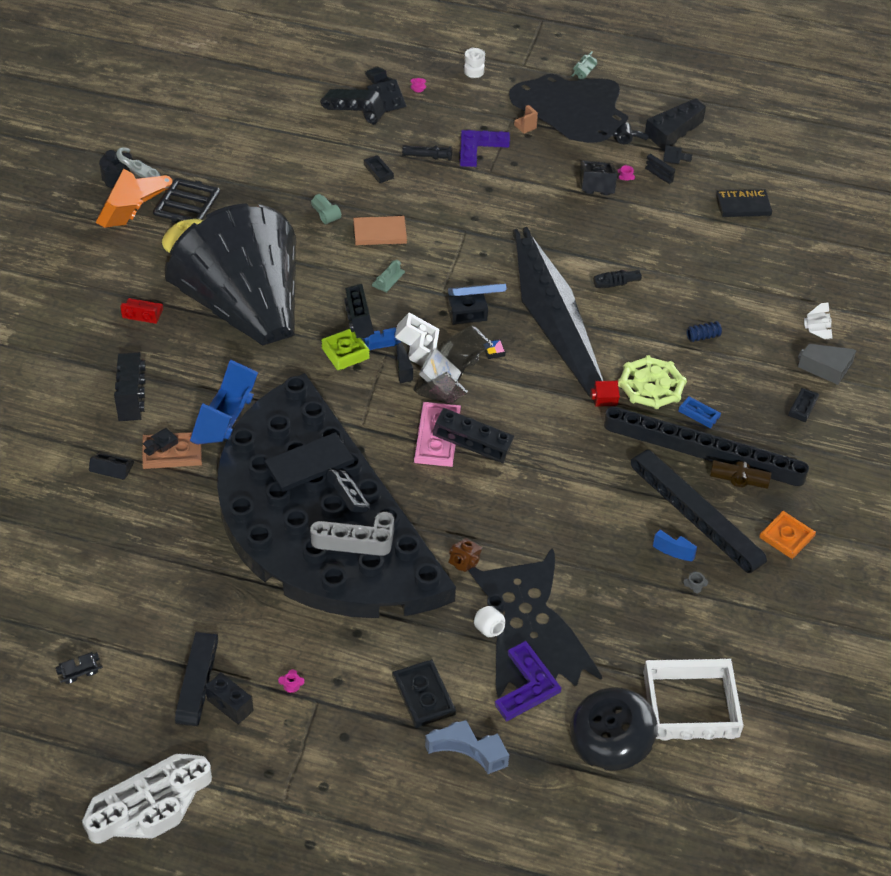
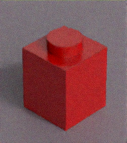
M595 381L594 388L591 389V400H594L595 407L617 406L620 398L618 381Z

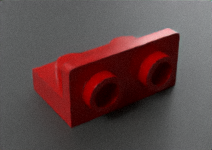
M128 298L127 302L122 303L120 306L122 318L157 324L163 311V304Z

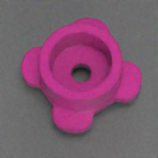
M411 79L413 91H424L426 88L425 79Z
M626 165L618 169V173H620L619 179L626 181L635 179L633 175L634 169L631 166Z
M289 670L288 674L279 677L278 680L279 684L283 685V688L289 693L296 692L300 686L304 685V678L299 677L296 670Z

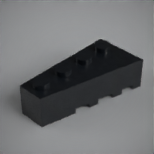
M141 352L118 354L115 382L116 392H114L118 421L142 420V412H145V401H142V398H145V387H142V385L146 384L145 373H142V371H146V363L141 358Z

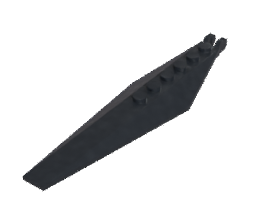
M523 227L525 238H521L518 229H513V237L517 249L522 303L587 395L591 397V389L594 388L595 381H603L572 289L531 236L529 228Z

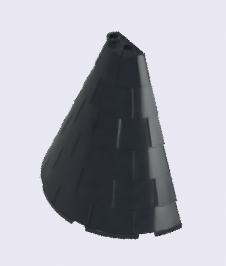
M247 203L236 204L207 214V219L198 225L193 223L183 232L170 251L172 255L170 261L166 262V282L178 287L181 292L212 310V313L262 346L295 335L297 241L295 232L284 215L271 207L258 204L257 207H249Z

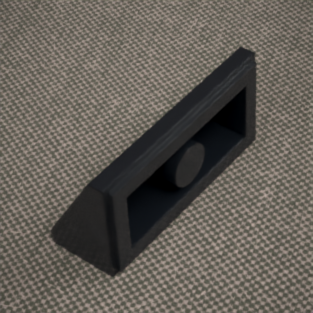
M98 452L90 458L89 471L124 480L128 476L134 461Z

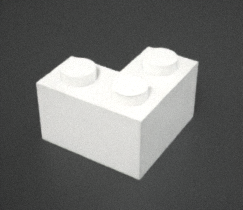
M408 313L397 324L395 338L410 345L409 359L423 367L431 350L437 347L439 329Z

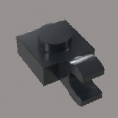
M666 145L663 162L679 165L680 160L691 162L693 154L681 153L682 148Z
M164 428L152 435L151 440H146L143 443L146 447L144 453L151 456L157 450L165 452L178 444V438L170 430Z

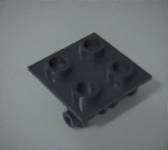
M396 79L367 86L368 90H375L379 93L385 112L407 107Z

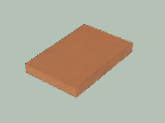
M404 216L354 218L355 245L407 243Z
M192 432L173 433L178 438V444L165 452L157 450L154 454L148 456L144 453L146 447L143 445V469L202 465V444L197 445L190 442ZM143 435V443L146 440H151L152 435Z

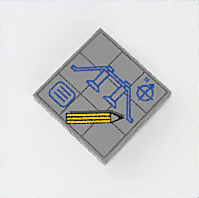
M436 348L431 350L419 373L445 399L450 396L461 374Z

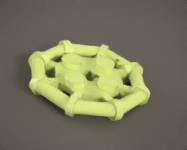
M646 355L645 358L624 364L622 375L618 380V386L624 390L631 403L634 404L636 402L659 409L661 406L672 402L677 403L681 400V394L687 380L676 369L672 361L667 362ZM646 365V368H643V369H640V370H637V369H636V368H639V367H642V366ZM670 372L675 379H671L668 373ZM629 374L634 376L633 380H628ZM670 387H676L675 391L669 390Z

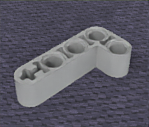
M381 512L375 518L374 527L318 521L311 526V544L318 549L386 555L390 552L392 546L394 517L388 512Z

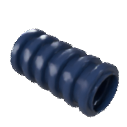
M718 321L714 323L709 322L708 324L704 323L703 325L699 324L698 326L694 325L693 328L689 326L687 328V337L690 342L699 341L700 339L705 340V338L710 339V337H720L722 333V328Z

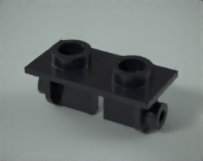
M90 652L78 656L80 665L77 666L74 659L58 663L59 666L55 667L57 675L62 674V676L58 677L59 681L69 684L77 681L79 676L97 674L99 672L98 669L103 668L100 662L96 663V661L100 660L98 653Z

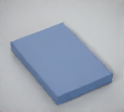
M506 284L449 288L448 294L450 296L503 292L506 291Z

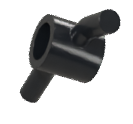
M627 122L619 126L613 136L617 137L618 143L623 145L629 144L633 137L647 140L649 137L646 133L632 130L631 125ZM604 131L599 132L602 135H607Z

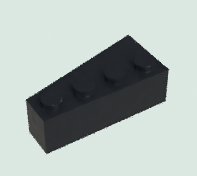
M695 98L648 118L645 133L649 135L648 138L665 152L666 145H674L680 137L683 138L688 131H692L704 121L706 106Z

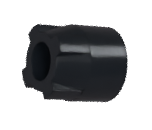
M492 594L487 599V606H492L500 613H503L504 599L499 594Z

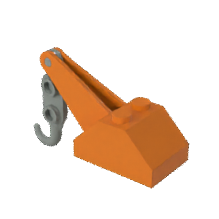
M125 147L119 148L116 155L118 160L125 164L131 172L123 169L96 221L97 224L105 228L126 225L129 219L133 220L137 212L135 209L138 210L142 203L167 190L172 184V179L169 176H160L156 169L147 166L140 160H131L122 155L123 151L130 152V149ZM133 173L139 175L142 178L135 179Z

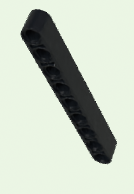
M647 449L631 459V466L636 473L745 572L752 573L767 562L765 553L652 451Z

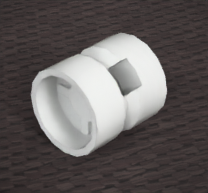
M470 48L465 52L464 73L468 77L478 78L484 74L485 53L483 50Z

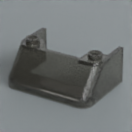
M473 324L446 339L436 349L461 372L458 380H455L448 372L439 375L429 382L420 376L413 390L419 396L445 404H453L458 398L466 395L468 392L458 382L465 368L470 365L474 366L479 360V354L492 347L493 343Z

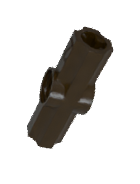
M713 460L710 477L729 480L736 487L752 485L768 489L771 472L750 468V465L746 462L740 461L729 464Z

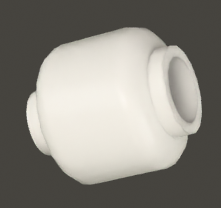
M486 606L476 613L474 625L485 636L494 637L503 632L505 618L492 606Z

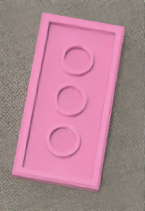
M423 402L414 463L453 467L456 445L433 436V431L443 408L460 414L461 406Z

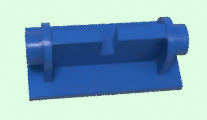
M395 327L385 329L381 334L380 331H374V334L369 337L362 338L369 350L396 346L398 343H401L399 339L395 338Z

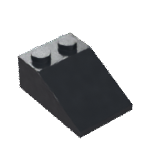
M580 160V187L584 193L594 194V192H601V195L607 196L610 193L615 194L617 172L613 163Z

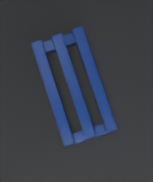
M690 396L679 407L680 413L709 428L716 423L721 415L720 412Z

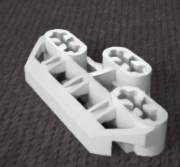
M174 754L93 797L82 821L89 839L94 843H102L114 836L154 838L177 826L184 817L196 792L208 786L212 781L210 764L205 756Z

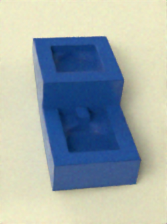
M662 530L655 534L654 548L678 559L694 560L697 546L682 536L675 540Z

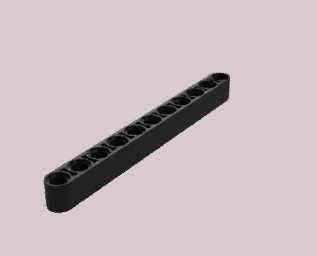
M610 407L606 410L604 427L610 432L712 462L713 460L729 464L740 461L746 462L750 465V468L771 472V479L793 486H802L806 481L809 466L803 461L618 407Z

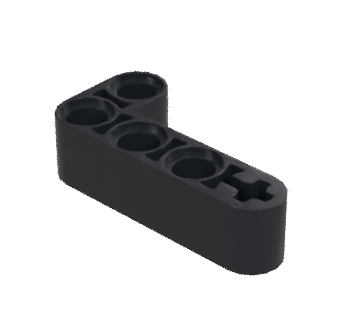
M330 89L320 101L321 105L327 110L363 111L366 121L373 125L385 113L381 97L375 90Z

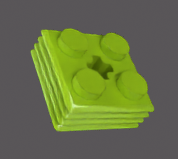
M351 329L321 339L323 351L337 370L345 369L348 366L361 363L370 358L369 348L361 338H356L355 332L351 333Z

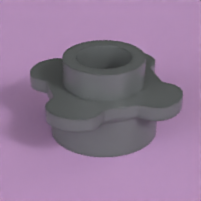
M692 572L689 578L684 580V586L690 587L694 593H700L701 589L708 585V580L699 572Z

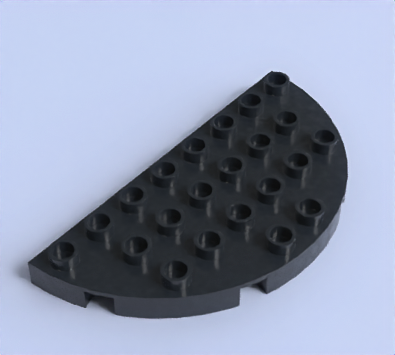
M305 373L288 378L286 382L259 399L235 425L230 438L226 441L221 454L217 489L221 519L226 534L236 553L258 578L267 582L271 577H274L283 583L284 596L314 609L349 617L379 618L380 606L401 605L404 616L434 610L455 602L456 586ZM336 432L354 458L353 464L336 471L343 470L348 474L370 505L367 512L350 511L334 485L328 482L327 474L282 492L266 468L264 460ZM388 512L394 517L392 546L390 552L386 555L318 549L311 544V526L318 521L374 527L375 518L379 513Z

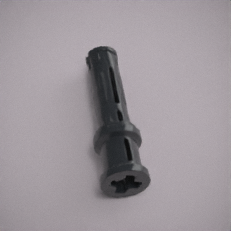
M403 145L402 154L403 156L432 157L435 160L448 159V161H451L452 146L446 148L439 147L438 145L434 147Z

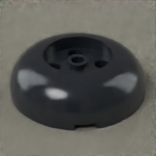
M605 688L590 694L577 706L570 722V738L577 755L588 765L604 768L606 771L627 769L641 762L653 749L652 746L658 736V722L651 705L638 693L625 688ZM629 724L630 727L624 731L622 727ZM606 734L609 738H604L602 736Z

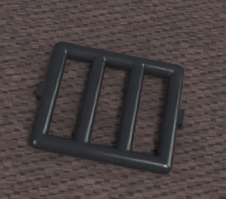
M175 178L153 210V215L171 219V222L174 223L188 219L203 220L218 197L220 189L202 184L201 181L192 182ZM180 185L209 192L211 195L205 197L176 190V188ZM171 196H176L205 204L200 208L169 199ZM164 206H168L196 213L198 215L196 218H191L163 211L162 209L164 208Z

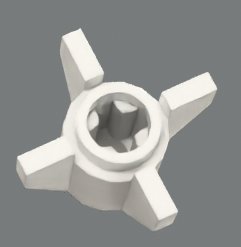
M821 303L807 314V318H804L805 329H809V332L819 337L830 339L832 338V330H827V328H831L832 321L830 313L825 314V312H829V303Z

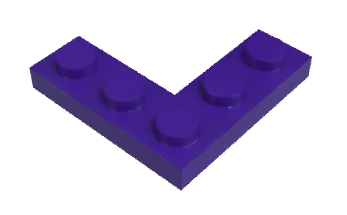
M462 130L460 166L477 167V146L509 148L510 132Z
M527 641L508 650V656L526 678L528 684L495 701V707L506 722L561 693V686Z

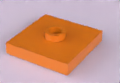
M782 511L760 533L759 538L793 559L814 538L816 532Z

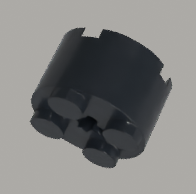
M108 150L105 153L106 155L100 159L99 165L102 181L105 182L107 187L113 188L123 169L129 172L131 170L118 160L114 150ZM122 152L124 157L133 160L130 153Z

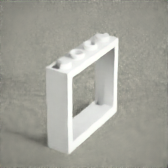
M731 659L646 661L643 673L647 701L653 708L658 722V736L656 739L690 740L692 738H704L710 740L713 738L734 739L740 737L743 721ZM723 678L730 722L659 724L653 679Z

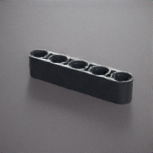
M195 633L176 709L175 723L178 725L198 727L200 724L206 698L205 686L210 681L218 646V634Z

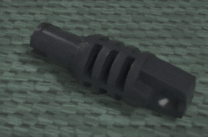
M619 270L596 275L593 278V282L596 288H611L624 286L627 282L641 281L642 275L640 270L629 272Z

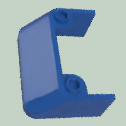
M233 360L229 361L218 393L209 406L201 405L190 442L199 445L223 442L225 439L228 440L233 431L231 429L246 403L250 404L254 394L251 392L258 372Z

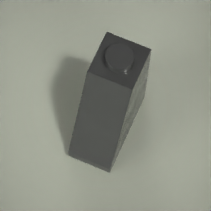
M808 344L806 349H802L798 355L800 360L798 367L838 385L853 364L856 350Z

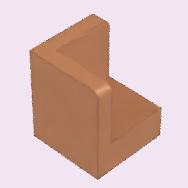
M528 105L525 108V116L516 119L514 125L522 133L536 129L538 113Z

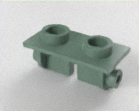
M592 51L588 56L585 54L582 57L581 63L578 62L573 68L575 72L572 74V77L576 74L580 79H584L597 65V59L590 56L593 53Z
M393 260L391 265L377 277L372 286L387 293L405 273L404 270L400 269V261Z

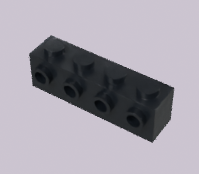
M363 284L346 287L347 298H344L351 333L355 332L356 338H367L374 334V329Z
M446 408L442 409L433 431V436L500 463H504L514 439V435Z

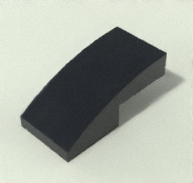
M378 66L365 71V75L373 84L394 80L387 76L386 70Z

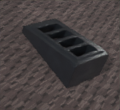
M398 343L399 383L413 381V366L403 344Z

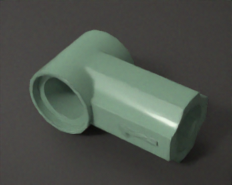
M317 194L311 200V205L319 213L320 219L324 224L341 219L339 207L336 204L332 205L324 196Z

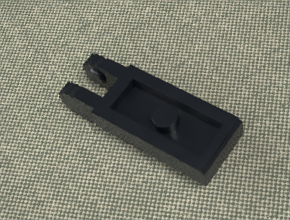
M329 470L327 480H329L330 484L334 485L338 494L346 503L347 508L352 512H367L370 505L348 474L343 470L338 472Z

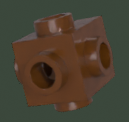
M465 538L451 547L449 551L451 556L448 563L455 566L456 569L466 572L478 564L482 547Z

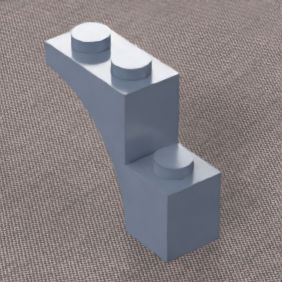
M467 720L454 722L449 727L433 730L426 735L425 747L429 754L437 751L463 753L482 765L487 774L508 767L509 754L499 735H488L477 741Z

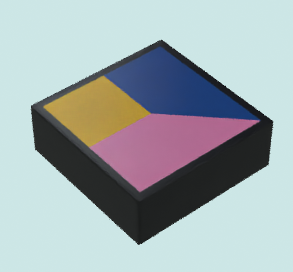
M501 339L483 342L487 359L505 356L506 352Z

